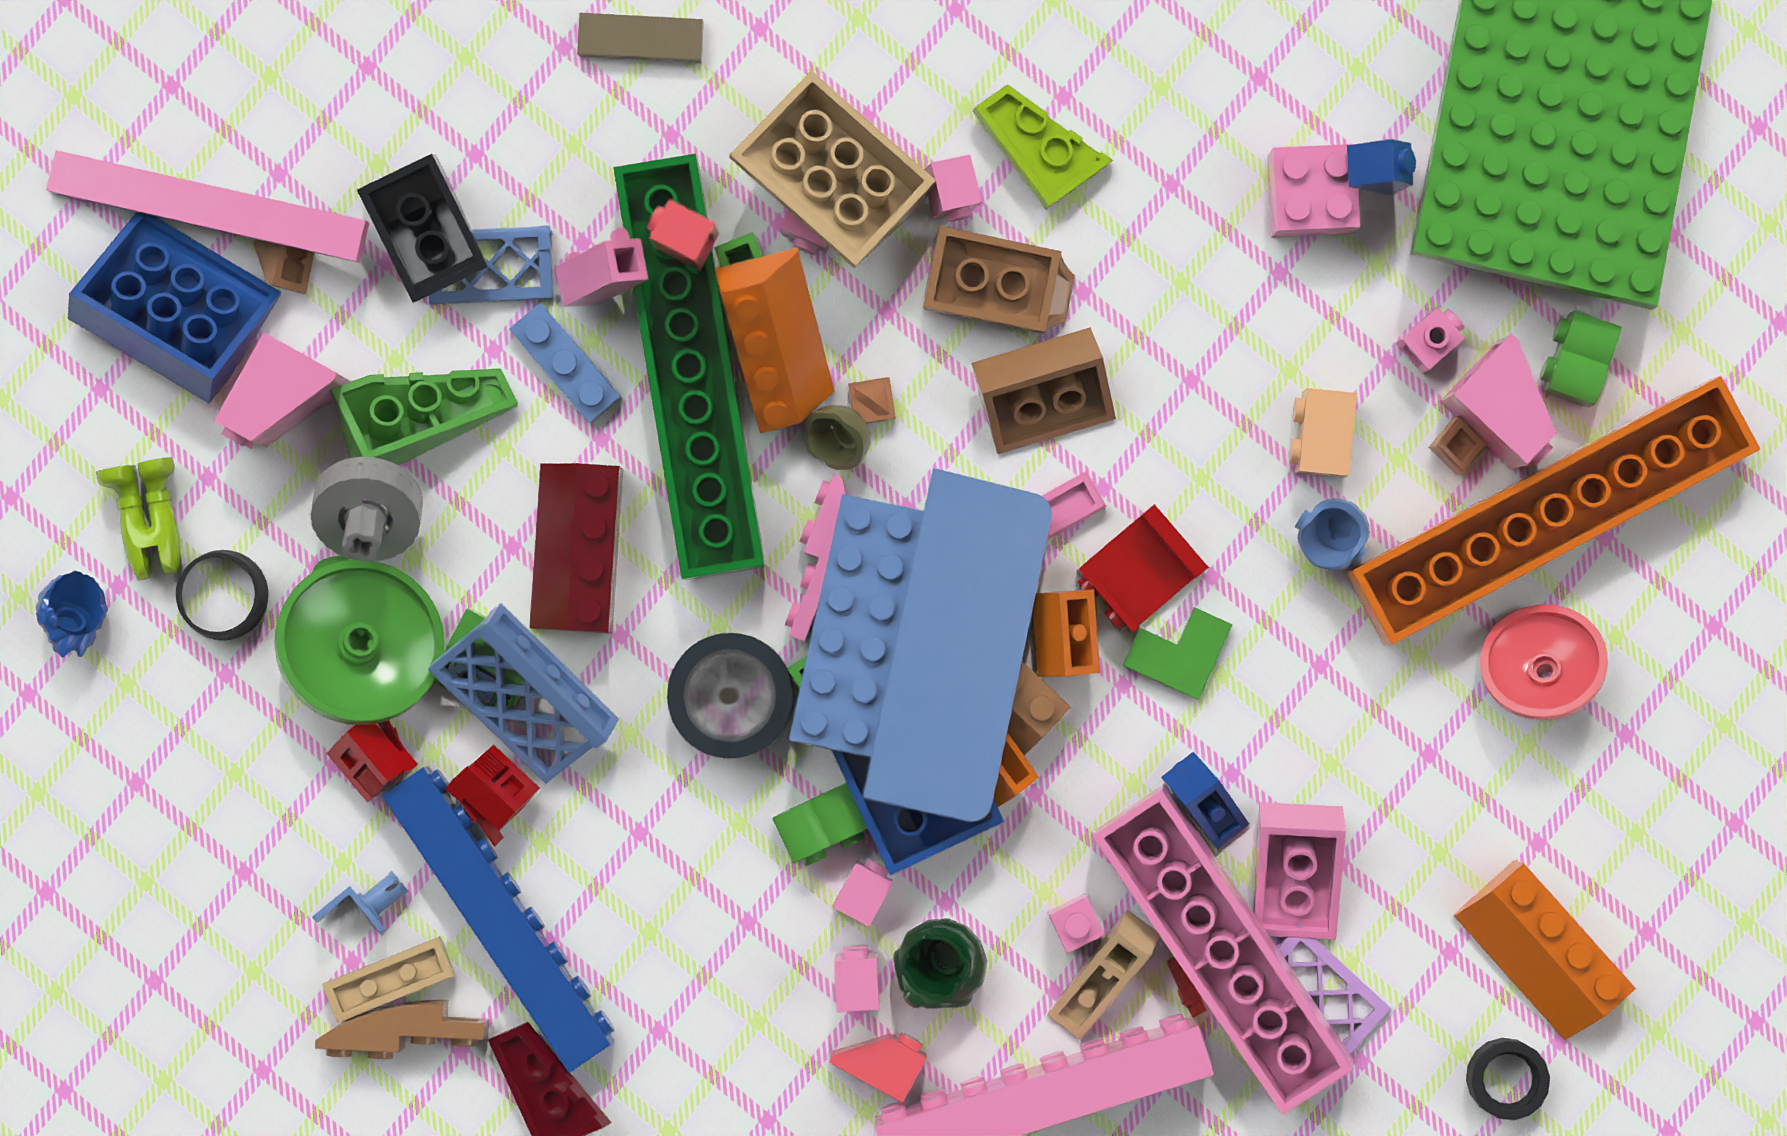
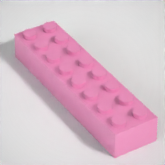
M1165 783L1096 828L1092 837L1282 1115L1353 1070L1352 1056Z
M1176 1014L1159 1020L1160 1027L1146 1031L1143 1026H1138L1119 1033L1120 1040L1107 1044L1104 1043L1103 1038L1086 1042L1079 1046L1081 1052L1065 1056L1063 1051L1045 1055L1040 1058L1041 1064L1025 1069L1023 1063L1009 1066L1000 1070L1001 1077L986 1082L984 1076L965 1080L960 1083V1090L948 1094L945 1093L944 1088L924 1093L920 1096L921 1102L906 1106L904 1101L903 1103L901 1101L891 1103L880 1108L882 1113L875 1116V1131L877 1136H1021L1214 1075L1199 1025L1192 1017L1184 1018L1183 1014Z

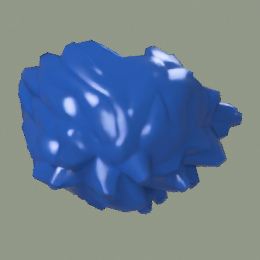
M74 570L68 574L58 575L38 595V603L36 604L37 622L47 634L53 651L58 652L60 657L64 658L73 650L77 652L78 657H83L87 648L93 645L96 639V631L102 628V623L107 616L108 607L104 592L93 577L87 574L83 575L82 572Z

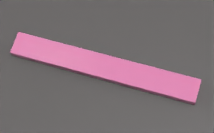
M57 150L46 188L47 191L59 195L357 263L361 261L370 225L368 221Z

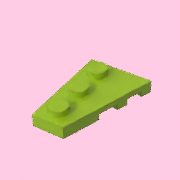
M1008 84L978 104L972 111L1046 210L1106 168L1113 161L1105 153H1099L1083 142V138L1070 129L1068 131L1048 117V113Z

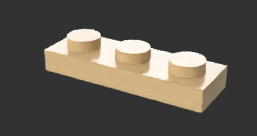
M439 936L325 982L322 986L335 1019L339 1023L453 977L456 973L442 938Z

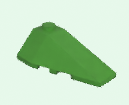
M501 368L454 370L449 374L423 375V372L409 373V376L384 377V374H375L331 389V396L344 442L351 458H380L398 466L518 406V402Z

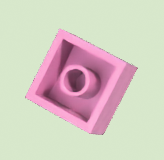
M1352 144L1272 148L1267 155L1271 237L1353 234L1360 228L1359 189L1349 187L1347 145Z

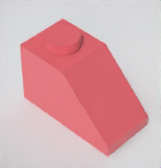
M901 1032L898 1038L892 1034H887L836 1049L832 1052L829 1063L903 1103L927 1056L925 1052L920 1050L923 1046L920 1041Z

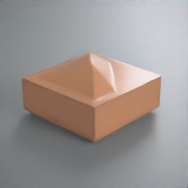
M889 377L848 383L852 409L857 411L866 423L896 419Z
M1457 416L1450 420L1428 448L1456 475H1463L1488 444L1460 416Z

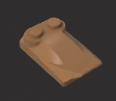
M939 226L922 309L932 310L939 314H951L1045 333L1058 324L1066 323L1075 275L1064 263L1061 256L1062 251Z

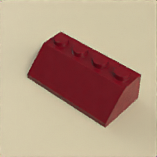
M540 463L529 628L613 634L623 468L620 466L582 463Z

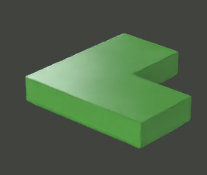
M1194 607L1177 644L1139 628L1122 666L1199 700L1233 624Z

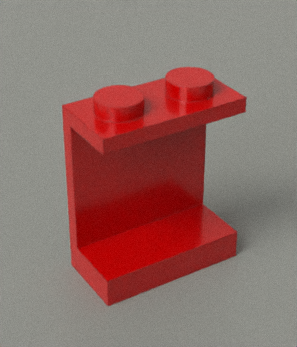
M1154 504L1076 571L1081 575L1077 583L1082 590H1094V599L1099 596L1109 608L1104 612V615L1119 632L1126 628L1129 633H1133L1139 628L1140 624L1209 567Z

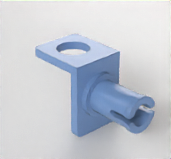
M391 871L388 873L389 875L364 895L361 893L357 895L349 886L313 915L312 918L318 923L350 897L382 935L386 932V929L378 921L381 919L379 914L409 891L401 882L390 892H386V890L399 881V878Z

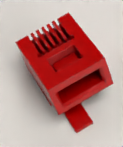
M389 720L378 723V725H355L326 753L367 803L383 792L392 782L396 785L418 765L404 748L396 727L393 728Z
M492 745L469 767L467 766L454 777L445 789L462 804L472 822L476 821L495 847L504 838L500 830L527 805L540 787L496 746Z

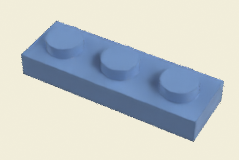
M541 302L509 328L589 424H592L622 398Z

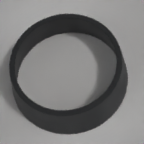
M215 550L196 558L183 570L176 586V603L183 619L197 633L214 640H232L247 634L261 621L268 604V585L259 566L249 557L232 550ZM211 557H224L239 563L250 575L255 591L253 607L246 619L238 626L221 632L204 630L192 623L184 610L182 602L183 584L189 571L201 560Z

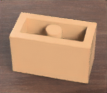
M1307 388L1302 391L1301 398L1295 397L1293 422L1299 423L1298 439L1292 438L1289 448V463L1295 464V474L1336 478L1349 476L1357 393Z

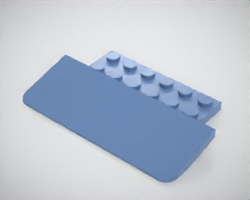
M936 468L932 470L924 511L842 494L789 741L871 758L863 799L966 822H976L983 819L989 813L993 802L1051 523L1052 511L1048 501L1036 493Z

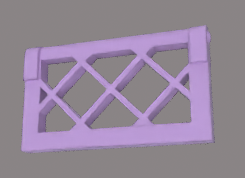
M1299 924L1296 928L1304 927L1301 924ZM1285 937L1277 948L1284 958L1287 956V962L1292 970L1293 967L1316 966L1317 991L1307 992L1310 996L1318 995V1008L1323 1015V995L1347 994L1348 1019L1327 1021L1329 1024H1348L1349 1036L1342 1043L1351 1055L1391 1008L1317 939ZM1301 941L1316 955V961L1292 962L1293 948ZM1327 965L1346 982L1347 990H1323L1322 966ZM1352 994L1360 995L1373 1008L1365 1018L1353 1019ZM1355 1023H1360V1024L1354 1029V1024H1355Z

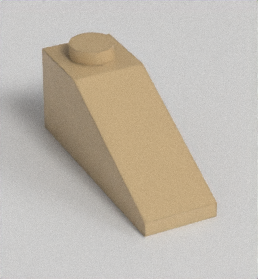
M1127 909L1105 935L1047 1015L1081 1040L1150 958L1160 937L1158 932Z

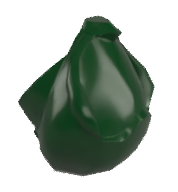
M949 918L928 919L907 931L900 948L893 954L899 987L904 993L903 998L907 1004L914 1008L966 1007L972 1001L975 992L984 983L987 958L981 940L968 926Z

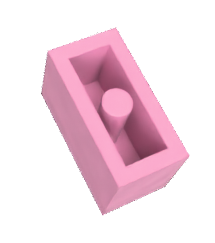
M868 945L844 946L843 954H836L834 960L837 1012L879 1010L877 952H868Z

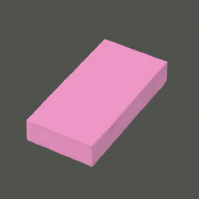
M1087 471L1042 495L1048 501L1052 511L1047 540L1106 508Z

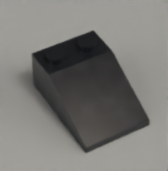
M431 153L357 189L412 303L488 267L456 193L436 154Z

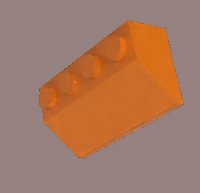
M798 248L717 268L716 274L760 434L801 423L835 390Z
M1512 861L1453 914L1457 921L1564 1040L1604 1018L1636 989L1523 862Z

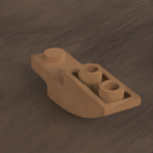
M423 1000L399 1003L361 1014L338 1025L315 1040V1049H326V1056L351 1057L353 1050L368 1051V1058L392 1059L393 1052L399 1053L405 1048V1036H411L410 1043L435 1044L436 1038H452V1045L477 1046V1040H484L488 1036L489 1019L448 1017L449 1000Z

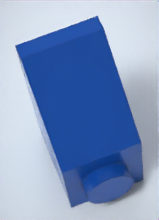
M1387 139L1347 145L1349 187L1390 195L1413 185L1416 157L1411 148V143Z
M1194 751L1175 764L1171 770L1161 777L1175 798L1217 850L1250 824L1220 780Z

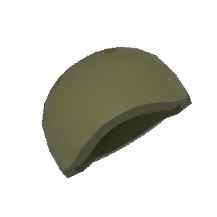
M829 405L811 414L806 421L804 435L806 448L813 457L823 461L829 468L835 470L852 469L868 453L871 444V433L863 417L854 409L842 405Z

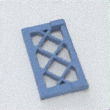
M550 225L472 230L477 241L503 240L506 243L490 261L485 258L488 267L481 270L470 283L465 278L461 280L466 285L463 291H437L429 295V304L554 298L551 252L552 230ZM538 238V251L529 259L513 244L516 239ZM509 247L527 261V264L511 281L494 266V263ZM538 258H539V267L535 264V261H536ZM531 266L540 273V287L518 288L515 285ZM490 268L508 283L504 289L477 290L474 287Z

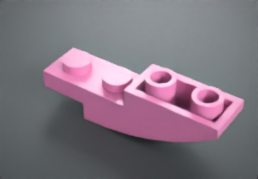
M835 474L831 483L823 480L815 500V504L821 506L816 521L807 520L799 541L806 544L805 554L818 558L816 566L808 564L802 578L800 587L807 590L801 605L793 602L785 622L786 626L791 627L789 636L806 642L816 616L842 494L846 495L842 477Z

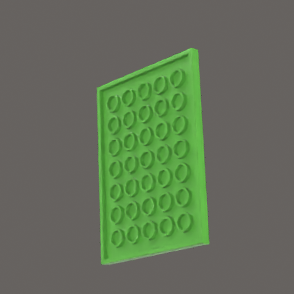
M1459 0L1411 255L1646 309H1655L1659 302L1712 0Z

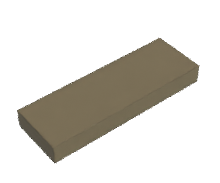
M579 12L578 56L701 63L704 21L703 19Z

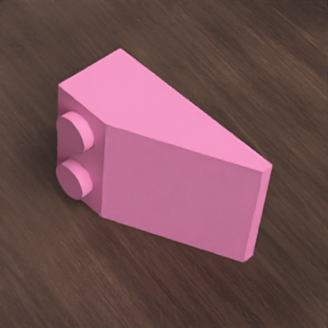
M1259 802L1253 913L1269 936L1336 940L1346 835L1343 806ZM1299 924H1301L1304 928H1296V927H1297Z

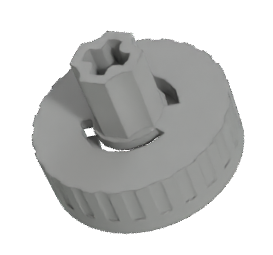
M374 457L345 459L326 469L316 483L310 514L312 528L316 532L318 539L327 548L341 556L363 562L390 559L406 551L418 536L423 497L416 480L405 469L390 461ZM377 503L382 504L388 510V515L386 514L385 510Z

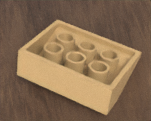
M812 70L729 155V158L854 269L901 226L927 198L936 182L929 173Z

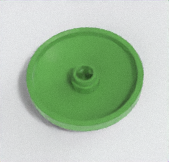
M346 560L329 564L314 571L304 578L290 593L282 607L275 629V655L285 683L297 699L306 707L336 722L352 725H370L385 722L402 715L425 696L436 678L428 668L432 662L444 653V632L439 613L426 591L410 576L384 563Z

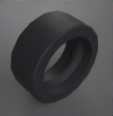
M1499 1038L1486 1042L1474 1052L1467 1066L1466 1082L1471 1097L1484 1111L1499 1119L1517 1120L1530 1116L1542 1106L1549 1093L1550 1075L1546 1062L1537 1050L1517 1039ZM1504 1054L1517 1055L1524 1059L1530 1067L1532 1074V1084L1527 1095L1521 1100L1510 1104L1501 1103L1493 1099L1486 1091L1483 1081L1484 1071L1489 1062L1497 1056Z

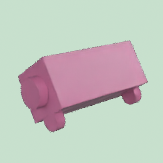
M619 227L611 232V240L603 241L581 254L578 252L568 254L565 262L555 267L563 307L599 305L648 280L641 239H630L628 231L625 228Z

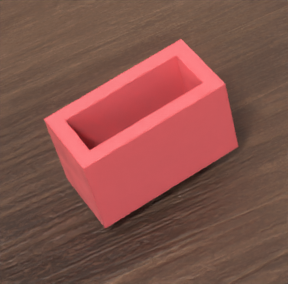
M670 199L665 208L660 206L656 208L647 229L651 230L650 239L655 249L698 271H701L719 236L715 222Z

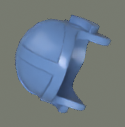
M1332 498L1320 502L1311 513L1305 509L1295 528L1299 530L1297 536L1299 545L1306 558L1314 566L1328 570H1342L1350 565L1358 567L1368 550L1364 546L1370 535L1368 520L1365 514L1358 508L1359 506L1351 501Z

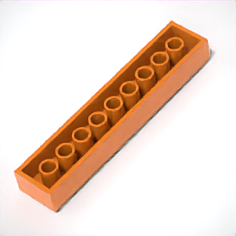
M1719 376L1696 386L1345 573L1384 646L1393 645L1761 450L1722 376Z

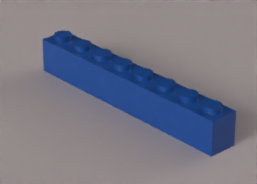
M429 766L422 767L381 796L570 1073L613 1043L614 1039L611 1033L615 1031L614 1026L602 1010L597 1013L594 1011L587 1000L592 995L586 984L578 975L574 978L571 977L564 966L568 959L563 950L555 941L549 944L540 931L545 927L540 916L532 907L525 909L517 897L521 893V889L509 872L502 875L494 863L498 856L486 838L479 841L470 828L475 822H472L468 812L461 803L456 806L449 797L448 791L445 789L449 782L439 769L432 771Z

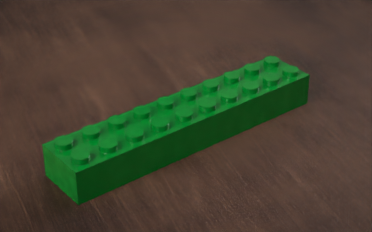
M696 153L613 167L623 228L628 231L630 239H641L648 280L633 287L681 579L685 581L766 567L713 248L701 271H698L655 249L650 239L651 230L647 229L658 206L665 208L669 199L708 219Z

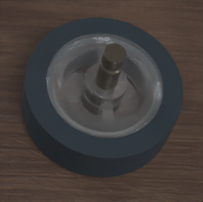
M739 633L712 635L692 645L675 664L667 688L669 713L680 735L690 745L705 754L730 759L752 755L770 745L785 728L792 712L794 699L792 679L781 657L761 640Z

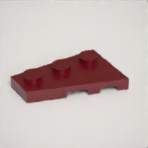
M525 1022L488 1039L531 1136H585L603 1129L612 1123L574 1076L567 1071L563 1063L529 1022Z

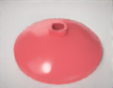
M1542 604L1516 610L1505 616L1492 628L1482 646L1480 669L1486 689L1492 698L1504 709L1527 719L1553 720L1579 711L1595 698L1606 678L1608 658L1603 637L1594 624L1586 617L1566 607ZM1543 671L1552 673V676L1546 679L1540 678L1538 675Z

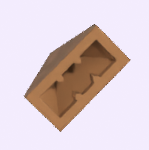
M255 239L253 245L267 285L306 294L314 253Z

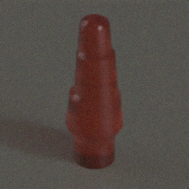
M1172 957L1167 960V965L1178 987L1177 993L1181 1004L1189 1010L1192 1018L1207 1011L1201 995L1176 958Z

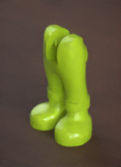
M173 457L137 463L139 475L147 491L145 496L149 505L150 528L146 525L142 509L143 504L138 490L136 465H124L96 471L98 483L103 487L114 489L120 498L116 500L118 510H120L122 540L128 562L138 581L149 579L152 576L147 548L152 546H158L160 562L166 575L179 573L181 558L179 533L170 501L172 500L170 490H166L167 479L173 474L175 469Z

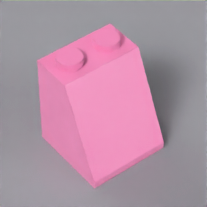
M263 332L214 421L224 426L221 433L223 436L242 446L252 449L256 443L268 447L332 400V388L351 381Z
M1513 334L1497 341L1440 401L1455 417L1460 416L1488 444L1487 447L1510 469L1521 466L1528 468L1532 464L1537 465L1553 448L1548 442L1557 433L1520 343Z

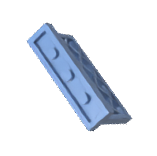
M502 603L492 609L480 624L432 662L428 668L456 698L545 784L591 748L595 747L597 749L606 742L619 720ZM481 636L495 650V656L475 654V640ZM449 662L467 663L468 678L455 677L445 665ZM476 665L496 667V682L477 680ZM504 668L515 669L525 679V685L505 683ZM477 690L496 692L498 707L485 706L478 699ZM506 694L525 696L526 711L506 708ZM534 697L544 698L554 707L555 714L535 712ZM507 719L527 721V736L514 734L507 727ZM535 723L555 725L556 739L536 737ZM563 726L574 727L585 740L582 742L565 741ZM536 748L556 750L557 762L548 767L537 756Z

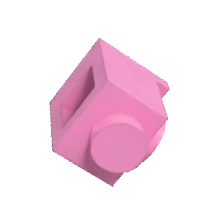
M1437 307L1399 339L1396 344L1423 374L1434 367L1436 363L1465 339L1460 333L1464 325L1451 310L1447 309L1443 313ZM1432 329H1438L1443 335L1441 343L1435 344L1430 340L1429 333Z

